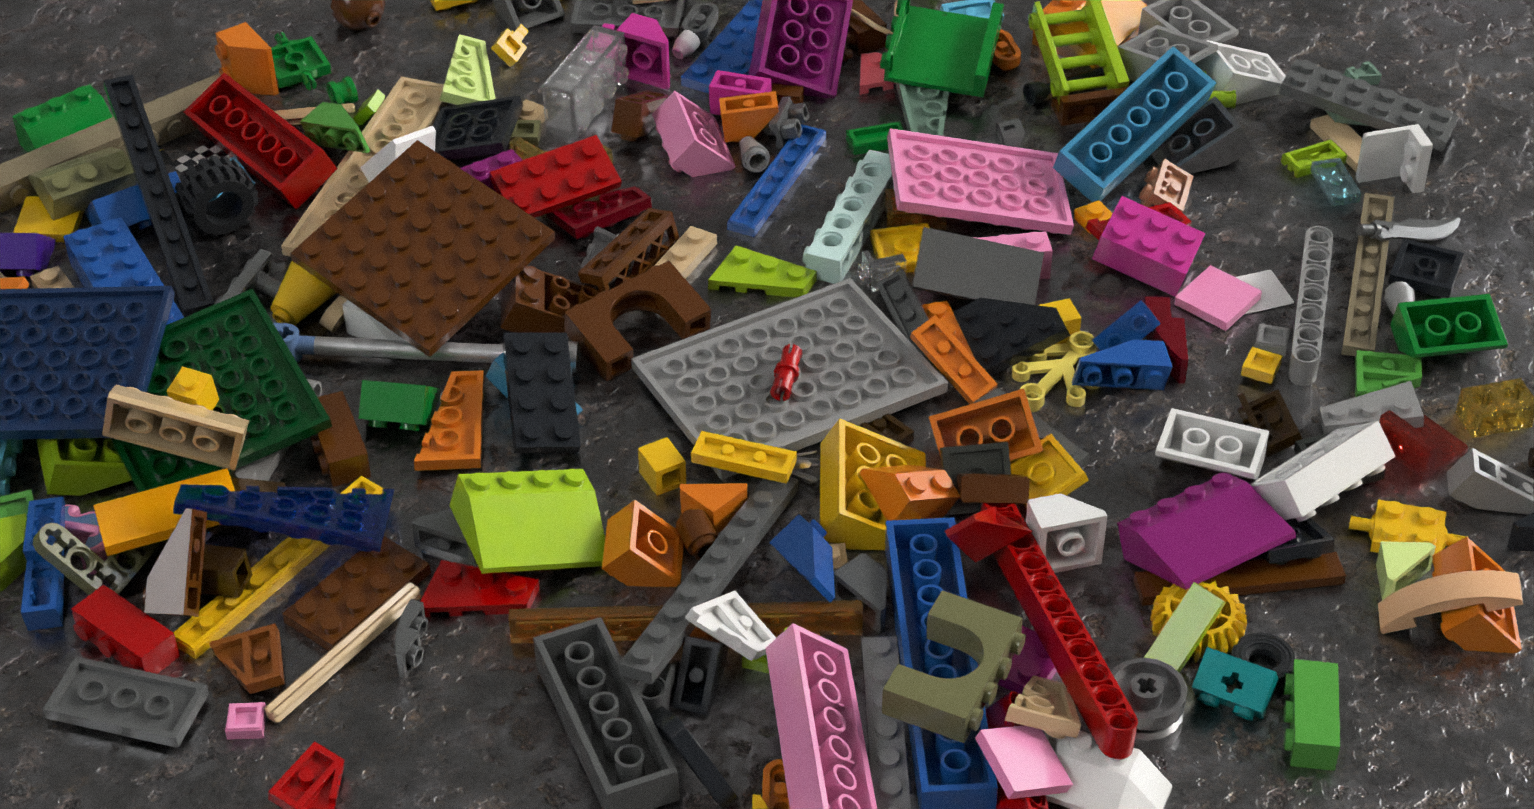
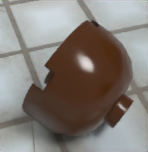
M332 0L330 8L333 10V13L331 14L341 25L354 31L365 30L375 27L380 22L385 9V0Z

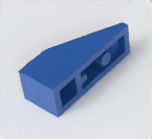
M798 514L769 543L831 603L835 599L832 547L823 538L827 532L815 519L808 523Z

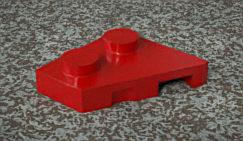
M314 741L268 791V800L282 809H335L344 771V759Z

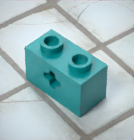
M1207 647L1192 684L1194 694L1199 696L1197 699L1199 702L1214 708H1218L1219 704L1233 708L1232 713L1234 715L1253 721L1254 716L1264 719L1279 679L1276 671ZM1235 680H1239L1242 690L1235 688L1233 693H1229L1226 683L1233 685Z

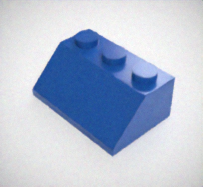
M174 171L168 173L174 192L177 193L175 186L176 183L181 181L177 172ZM138 185L93 200L84 211L92 226L122 217L129 229L139 227L140 230H145L152 227Z

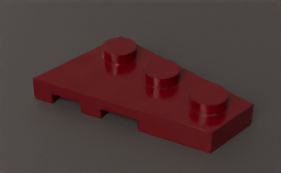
M634 186L604 193L599 196V200L581 201L546 215L575 239L591 235L597 226L600 228L611 227L621 220L641 214L642 211L652 208V202L649 195Z

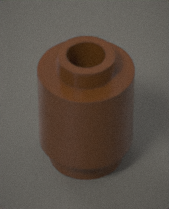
M690 509L682 513L676 522V530L688 553L697 560H700L718 537L706 512L700 509Z

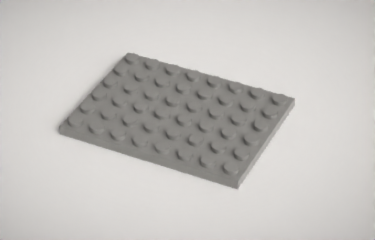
M851 278L631 358L632 369L693 445H695L701 431L797 451L822 441L839 418L860 426L861 423L872 422L877 418H882L885 414L895 413L948 392V382ZM790 344L789 353H791L793 344H795L803 352L798 366L799 377L793 383L790 398L783 401L784 392H782L780 401H778L770 394L775 379L774 368L780 362L783 347ZM711 467L721 480L738 474Z

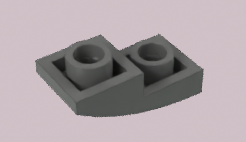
M410 599L405 607L395 635L399 677L406 679L412 669L419 666L422 661L424 649L421 647L420 639L425 635L428 627L424 603L414 599Z

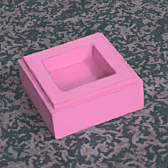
M266 703L229 704L225 728L227 740L264 738L266 722L264 708Z

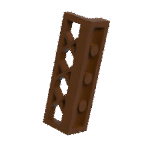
M1128 87L1060 96V104H1058L1057 99H1052V108L1061 126L1091 122Z
M648 208L578 272L580 282L597 285L600 293L610 290L608 283L616 278L614 286L616 287L625 280L647 272L648 269L655 266L680 238L672 211ZM666 230L669 239L664 244H661L664 231ZM651 245L649 258L645 261L646 249ZM634 261L632 272L626 277L629 264Z

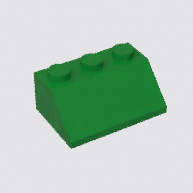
M90 84L78 87L74 91L60 97L51 98L45 103L27 108L12 116L19 144L27 152L113 117L104 98Z
M1490 294L1398 303L1390 324L1398 350L1413 358L1505 349L1508 347V342Z

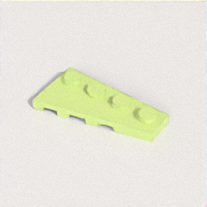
M459 34L439 101L459 105L495 99L485 41Z

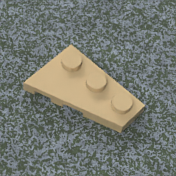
M1034 675L1025 685L1022 695L1018 694L1015 703H1011L1005 717V721L1041 729L1049 736L1063 739L1066 736L1077 738L1081 727L1074 701L1064 683Z

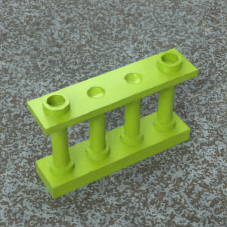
M1086 0L1085 6L1081 10L1045 15L1040 1L1034 2L1032 14L1028 15V24L1030 30L1035 32L1051 80V94L1057 98L1058 104H1060V96H1066L1069 92L1101 87H1106L1107 89L1128 87L1129 78L1101 0ZM1083 21L1089 27L1088 32L1051 36L1048 25ZM1091 43V45H1095L1097 50L1095 54L1059 59L1055 47ZM1098 65L1103 68L1105 73L1104 76L1067 81L1063 69Z

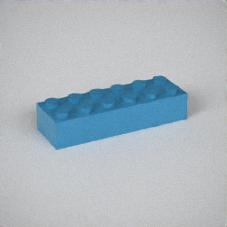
M1174 46L1171 47L1059 151L1053 169L1091 202L1102 201L1209 100L1217 83Z

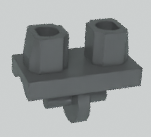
M790 96L782 97L778 105L779 112L762 129L766 135H776L777 141L775 145L777 149L783 148L789 139L800 138L802 134L800 123H806L809 119L806 104H793Z

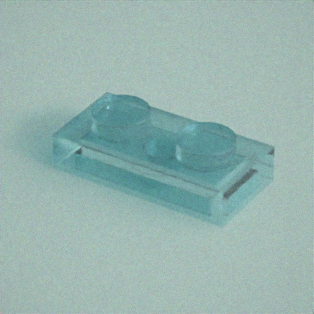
M1340 158L1312 162L1311 172L1331 206L1360 202L1361 191Z

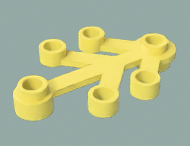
M1084 331L1075 332L1070 336L1067 343L1054 344L1029 357L1028 360L1030 362L1021 361L1012 366V378L1017 382L1028 381L1031 374L1047 373L1038 384L1027 383L1020 388L1025 390L1031 412L1040 410L1045 403V395L1062 377L1067 388L1066 403L1072 407H1081L1085 404V389L1079 385H1072L1075 373L1073 366L1079 358L1097 352L1098 347L1092 341L1094 338L1092 334ZM1065 355L1062 359L1047 360V356ZM1084 386L1085 388L1091 390L1100 388L1096 386Z

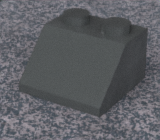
M493 0L498 15L514 31L520 24L529 29L565 16L559 0Z

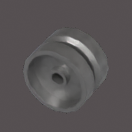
M1150 658L1130 659L1114 667L1111 673L1138 719L1134 748L1142 752L1163 750L1173 744L1181 733L1186 703L1187 686L1182 675L1171 665Z

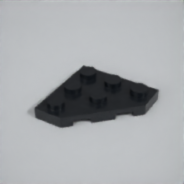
M980 297L953 312L975 359L991 377L1070 336L1058 310L1054 307Z

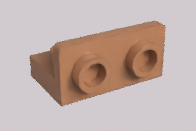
M1163 159L1157 168L1152 166L1144 178L1147 184L1143 187L1138 197L1141 199L1140 204L1150 207L1151 204L1160 205L1171 202L1183 212L1194 176L1168 160Z

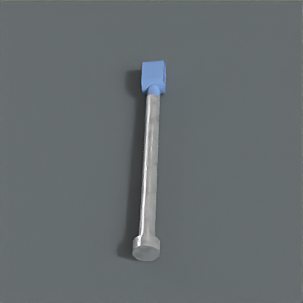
M273 323L297 363L302 359L303 355L492 363L495 358L503 353V346L501 344L446 342L431 357H428L405 340L299 336V330L295 325ZM568 341L572 373H578L580 366V343Z

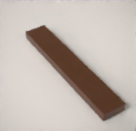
M1334 551L1322 554L1316 559L1299 558L1289 560L1288 563L1283 565L1269 564L1265 559L1248 560L1203 582L1211 584L1216 580L1217 587L1228 586L1230 594H1238L1239 596L1345 584L1346 574L1337 552ZM1149 571L1135 572L1134 583L1142 606L1153 605L1156 596L1160 595L1163 587H1171L1173 584Z

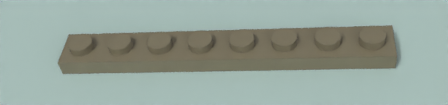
M1364 193L1360 224H1370L1374 220L1391 222L1395 197ZM1358 235L1342 355L1355 357L1357 350L1375 352L1389 240L1379 241L1371 239L1369 236Z

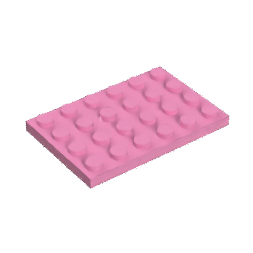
M889 129L887 142L897 210L907 213H921L936 217L962 219L968 222L976 221L996 226L1004 225L1024 230L1032 229L1052 234L1071 235L1074 224L1063 176L1053 169L1058 153Z

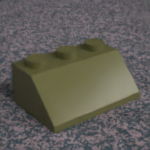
M108 147L28 174L29 181L53 221L77 211L83 212L91 201L136 185V178L131 163L124 150Z

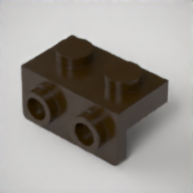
M1279 389L1248 403L1244 393L1237 395L1242 404L1241 407L1237 408V411L1244 425L1251 424L1252 427L1269 431L1266 447L1267 457L1293 446L1295 441L1303 439Z

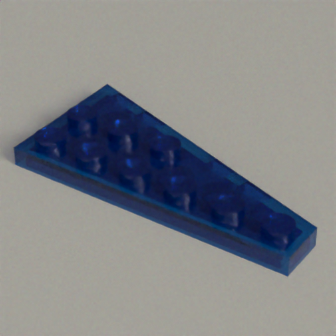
M181 484L174 501L173 514L182 515L186 508L207 512V520L216 521L225 526H243L258 532H275L295 539L306 538L321 541L327 545L338 544L354 547L364 552H380L394 489H383L382 494H366L365 488H352V493L337 494L333 489L325 487L277 486V492H259V486H246V489L243 491H229L223 485Z

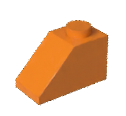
M776 91L719 98L725 143L740 142L744 137L751 136L755 138L779 112Z

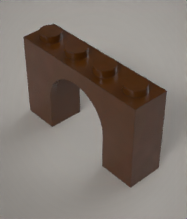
M667 261L659 266L651 267L647 272L634 278L625 280L622 284L608 291L600 292L594 298L582 304H576L565 312V333H567L572 341L580 343V351L607 382L632 369L631 358H633V348L613 325V322L619 316L634 310L654 312L662 316L683 340L710 329L712 309L670 261Z

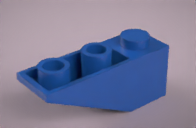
M1133 339L1079 358L1072 379V385L1164 390L1173 366L1164 341Z

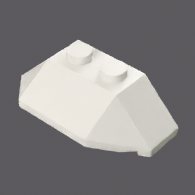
M1079 730L1077 738L1066 736L1063 739L1045 734L1073 783L1066 793L1046 795L1047 801L1070 809H1164L1172 790V784L1141 750L1133 748V752L1128 758L1113 759L1101 752L1091 733Z

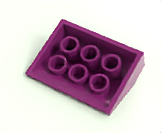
M763 0L749 75L771 78V83L803 86L804 96L834 99L838 88L853 0Z
M1230 473L1216 474L1211 480L1203 484L1190 486L1185 489V492L1172 498H1164L1158 501L1157 505L1146 510L1133 512L1130 514V517L1117 523L1123 558L1185 590L1190 588L1193 582L1199 584L1296 538L1295 530L1248 482L1232 476Z

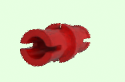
M790 344L783 347L780 362L774 368L775 379L770 394L778 401H780L782 392H784L783 401L790 398L793 383L799 377L798 366L803 352L795 344H793L791 353H789Z

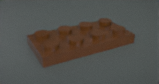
M379 534L282 613L284 623L329 651L406 583L411 582L416 586L431 574L430 563Z

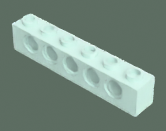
M869 150L864 159L858 161L853 177L849 176L844 192L838 194L835 206L832 211L829 210L827 212L822 228H817L811 246H806L802 262L806 264V268L817 271V280L833 284L843 281L870 235V230H873L895 191L889 154Z

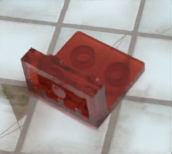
M1391 410L1380 416L1379 423L1396 456L1394 459L1423 480L1468 453V445L1426 415H1424V427L1418 428L1413 427Z

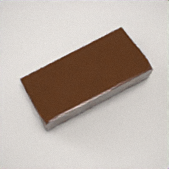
M959 473L957 475L959 494L963 502L1027 503L1029 500V478L1027 476L1018 474Z

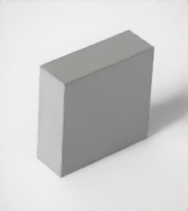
M1259 324L1255 348L1285 357L1290 329Z

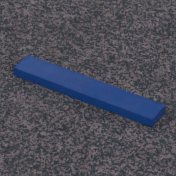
M801 124L802 134L800 138L789 139L729 218L727 230L751 237L756 236L826 140L825 130Z

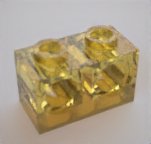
M1521 378L1462 388L1456 414L1472 438L1530 428L1534 422V396Z

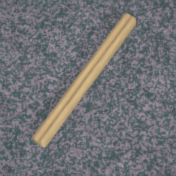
M411 582L406 583L264 708L265 716L274 723H280L402 615L410 599L418 601L421 598L419 587Z

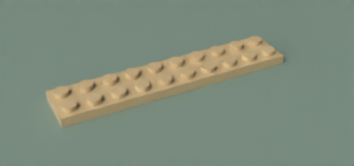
M400 77L361 132L370 152H347L337 166L338 169L330 176L281 245L283 255L291 257L290 253L369 183L360 168L393 139L433 126L440 107H446L448 104L447 102L439 101L444 84Z

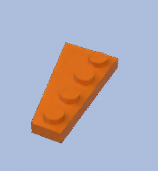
M484 370L451 372L440 398L441 404L439 409L434 412L431 419V428L428 433H425L422 440L420 454L417 453L414 459L415 471L481 468Z

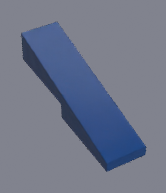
M63 496L29 501L23 553L27 563L21 604V616L28 631L63 627L64 574L39 555L33 546L35 534L45 524L57 523L65 528V500ZM51 535L46 542L52 546L56 539Z

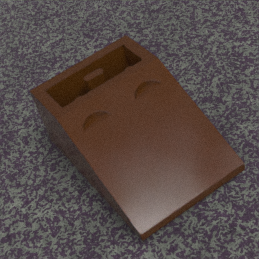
M526 266L501 290V328L514 333H565V312L576 304H582L599 294V290L567 280L562 276L538 270L533 266Z

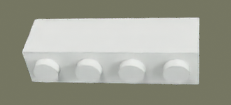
M1379 421L1336 429L1250 485L1284 520L1296 518L1297 522H1301L1316 514L1315 509L1320 505L1323 507L1337 501L1340 498L1338 494L1343 490L1350 491L1363 483L1361 479L1366 475L1369 477L1382 472L1386 468L1384 464L1396 456Z

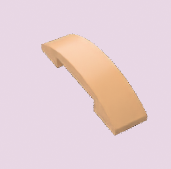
M1494 570L1464 571L1444 574L1408 585L1378 603L1380 631L1382 634L1414 628L1417 627L1416 617L1484 603L1487 612L1523 605L1519 574Z

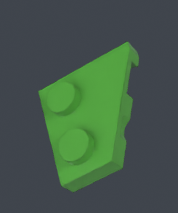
M1356 351L1355 397L1408 381L1412 382L1414 388L1420 387L1422 380L1421 357L1413 358L1403 354Z

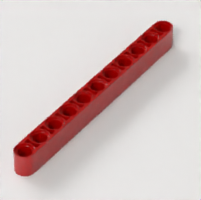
M1015 503L981 504V511L995 506L997 512L1029 529ZM1029 533L994 552L993 555L1099 749L1104 755L1113 759L1128 758L1134 748L1138 726L1137 716L1033 534Z

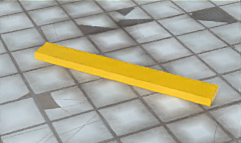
M360 476L251 567L252 577L239 598L216 596L199 610V617H191L173 633L178 649L194 659L200 657L210 648L209 642L221 639L383 502L387 498L386 489Z

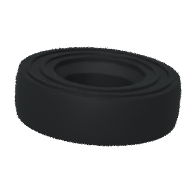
M1251 633L1241 637L1238 644L1233 646L1231 656L1248 662L1252 655L1257 654L1273 658L1276 661V666L1270 670L1276 671L1279 679L1275 690L1282 688L1285 673H1292L1295 654L1291 646L1280 637L1268 633Z

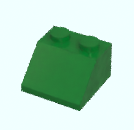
M362 380L358 419L369 420L368 426L388 428V422L400 423V429L419 431L420 425L430 426L441 389L426 385Z

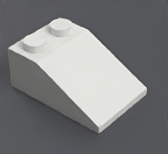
M1207 40V42L1217 44L1218 50L1196 62L1195 65L1202 71H1206V74L1217 83L1213 91L1236 90V105L1279 94L1280 86L1286 75L1268 54Z

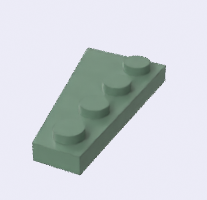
M896 83L907 130L943 136L949 92Z

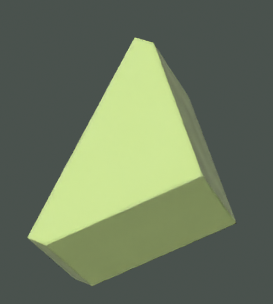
M1381 541L1376 569L1382 600L1392 593L1415 583L1430 571L1433 560L1432 555H1434L1436 548L1435 545L1429 542Z

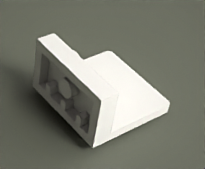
M1419 124L1364 133L1356 180L1358 183L1400 176L1412 193L1424 192L1433 144Z

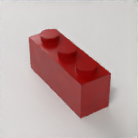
M105 585L99 587L71 608L75 621L73 628L76 634L83 641H91L104 656L115 658L123 667L158 674L180 657L175 635L171 630Z

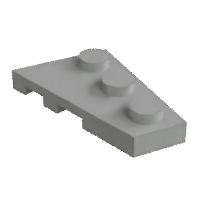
M1411 381L1319 408V419L1324 434L1333 432L1336 429L1379 421L1383 431L1424 427V415Z

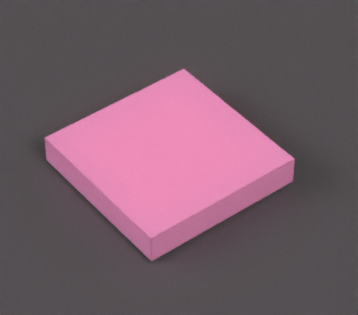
M1210 265L1175 296L1174 305L1227 331L1261 299L1262 291Z
M1025 725L980 730L975 737L1008 799L1066 793L1072 787L1073 783L1043 730Z

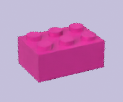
M1121 196L1100 237L1092 259L1175 297L1206 233Z

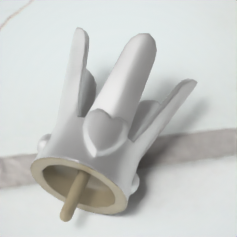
M817 450L797 454V461L790 478L799 479V481L808 484L818 482L816 477L794 470L819 465L820 459L798 457L816 453Z

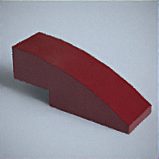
M1145 296L1144 303L1161 323L1145 337L1151 341H1164L1173 366L1170 375L1178 383L1185 384L1189 360L1185 319L1172 318L1170 297Z

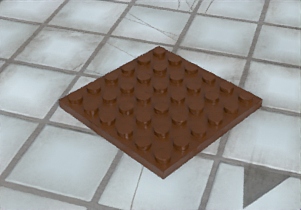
M417 140L295 248L290 255L292 261L422 353L431 357L555 239V231Z

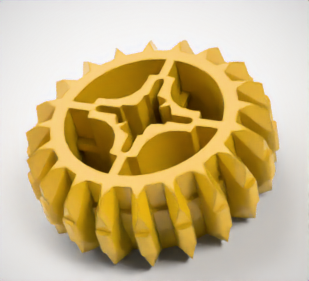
M1216 580L1211 584L1199 583L1200 586L1225 601L1226 604L1191 655L1195 663L1200 658H1203L1207 647L1226 654L1227 652L1231 653L1233 646L1237 645L1239 639L1245 635L1247 627L1245 604L1239 603L1238 594H1230L1228 586L1217 587ZM1172 584L1171 587H1163L1160 595L1156 596L1150 616L1154 636L1158 637L1189 588L1185 590Z

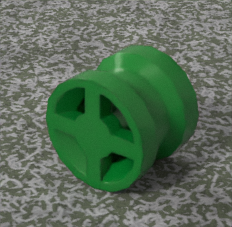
M350 76L343 77L337 83L334 81L327 82V93L331 103L355 104L358 102L357 89Z

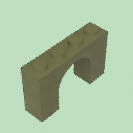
M942 590L928 613L926 639L967 653L975 659L979 666L965 676L946 679L934 677L897 664L883 688L882 714L965 743L971 730H978L983 718L985 705L993 703L997 694L999 680L1007 678L1011 669L1013 655H1019L1023 649L1026 635L1021 633L1023 618Z

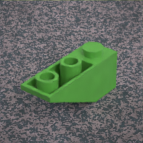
M322 102L300 121L305 131V136L318 146L362 153L370 152L358 125L341 104Z

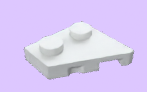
M736 591L692 607L685 616L689 622L751 661L766 655L765 648L776 639L773 633Z

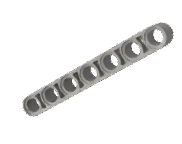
M1313 226L1307 229L1301 258L1288 367L1289 380L1300 386L1312 385L1316 381L1321 357L1333 245L1332 231L1323 226Z

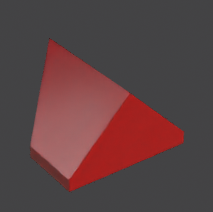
M995 506L976 513L945 530L947 537L975 563L1032 532V530L997 512Z

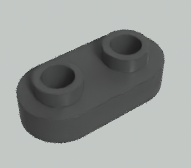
M710 2L695 4L682 22V32L684 30L692 31L698 36L700 42L706 39L718 22V7Z

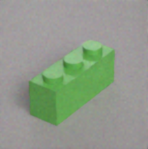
M1294 659L1292 673H1285L1283 694L1290 695V701L1285 700L1283 721L1290 723V729L1286 728L1284 733V750L1290 751V766L1335 771L1340 750L1338 663Z

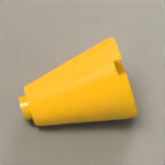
M291 261L271 304L272 317L277 323L296 325L337 294V292Z

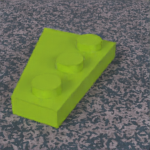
M736 245L708 279V289L719 290L720 286L735 287V292L747 293L748 288L764 290L767 295L800 297L807 294L817 281V271Z

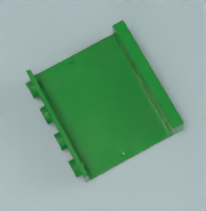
M898 0L896 15L898 16H893L891 23V32L893 34H888L885 50L888 52L882 53L880 68L885 69L884 81L984 97L1002 25L1004 4L993 2L988 19L910 6V0Z

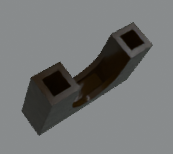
M231 477L243 518L207 528L205 543L218 532L233 527L244 526L279 530L291 510L285 482ZM205 544L201 594L239 598L252 577L246 549Z

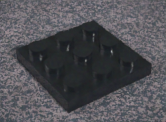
M520 95L440 107L433 124L436 130L435 152L447 160L460 158L467 160L481 155L489 154L495 156L506 151L523 107Z

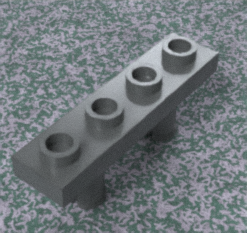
M260 249L253 259L249 258L243 272L239 277L233 278L228 291L224 296H219L215 304L252 288L256 294L260 293L275 298L282 281L270 277L272 253Z

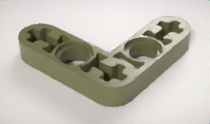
M57 523L45 524L33 538V546L38 554L88 595L101 587L104 580L110 583L108 588L119 594L160 544V542L143 546L139 550L135 548L110 555L104 561L67 529ZM51 535L56 539L52 546L46 542ZM67 546L69 550L61 556L60 553ZM122 554L129 557L132 562V569L127 570L120 567L117 562V555ZM73 555L82 557L85 560L86 569L82 571L75 569L70 562V557ZM93 570H96L97 572L89 579L87 576Z

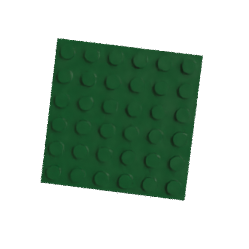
M253 288L166 325L147 393L157 396H168L167 389L182 366L212 375L219 401L213 411L234 414L242 419L249 420L236 469L332 427L330 417ZM110 438L138 493L226 469Z

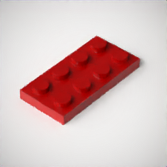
M597 135L490 171L489 179L498 194L534 218L618 189L622 184L621 178Z

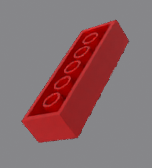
M225 73L215 80L183 111L199 132L230 157L236 156L246 170L296 210L338 169L321 147Z

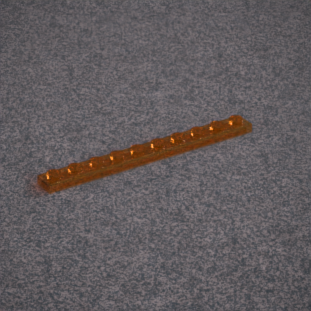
M862 600L832 601L831 603L829 601L746 603L775 637L783 633L785 627L788 628L792 623L819 636L862 635L863 633ZM664 605L509 609L508 620L511 643H534L533 637L598 617L602 618L613 641L637 640ZM697 626L690 634L714 638Z

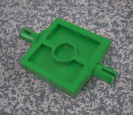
M280 32V35L279 33L275 35L274 39L278 44L271 47L277 86L279 88L291 87L303 82L307 90H311V87L314 90L317 87V82L314 79L332 73L331 64L312 36L299 40H288L283 32Z

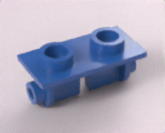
M1140 300L1094 337L1092 341L1101 351L1133 339L1141 340L1161 323L1147 305Z

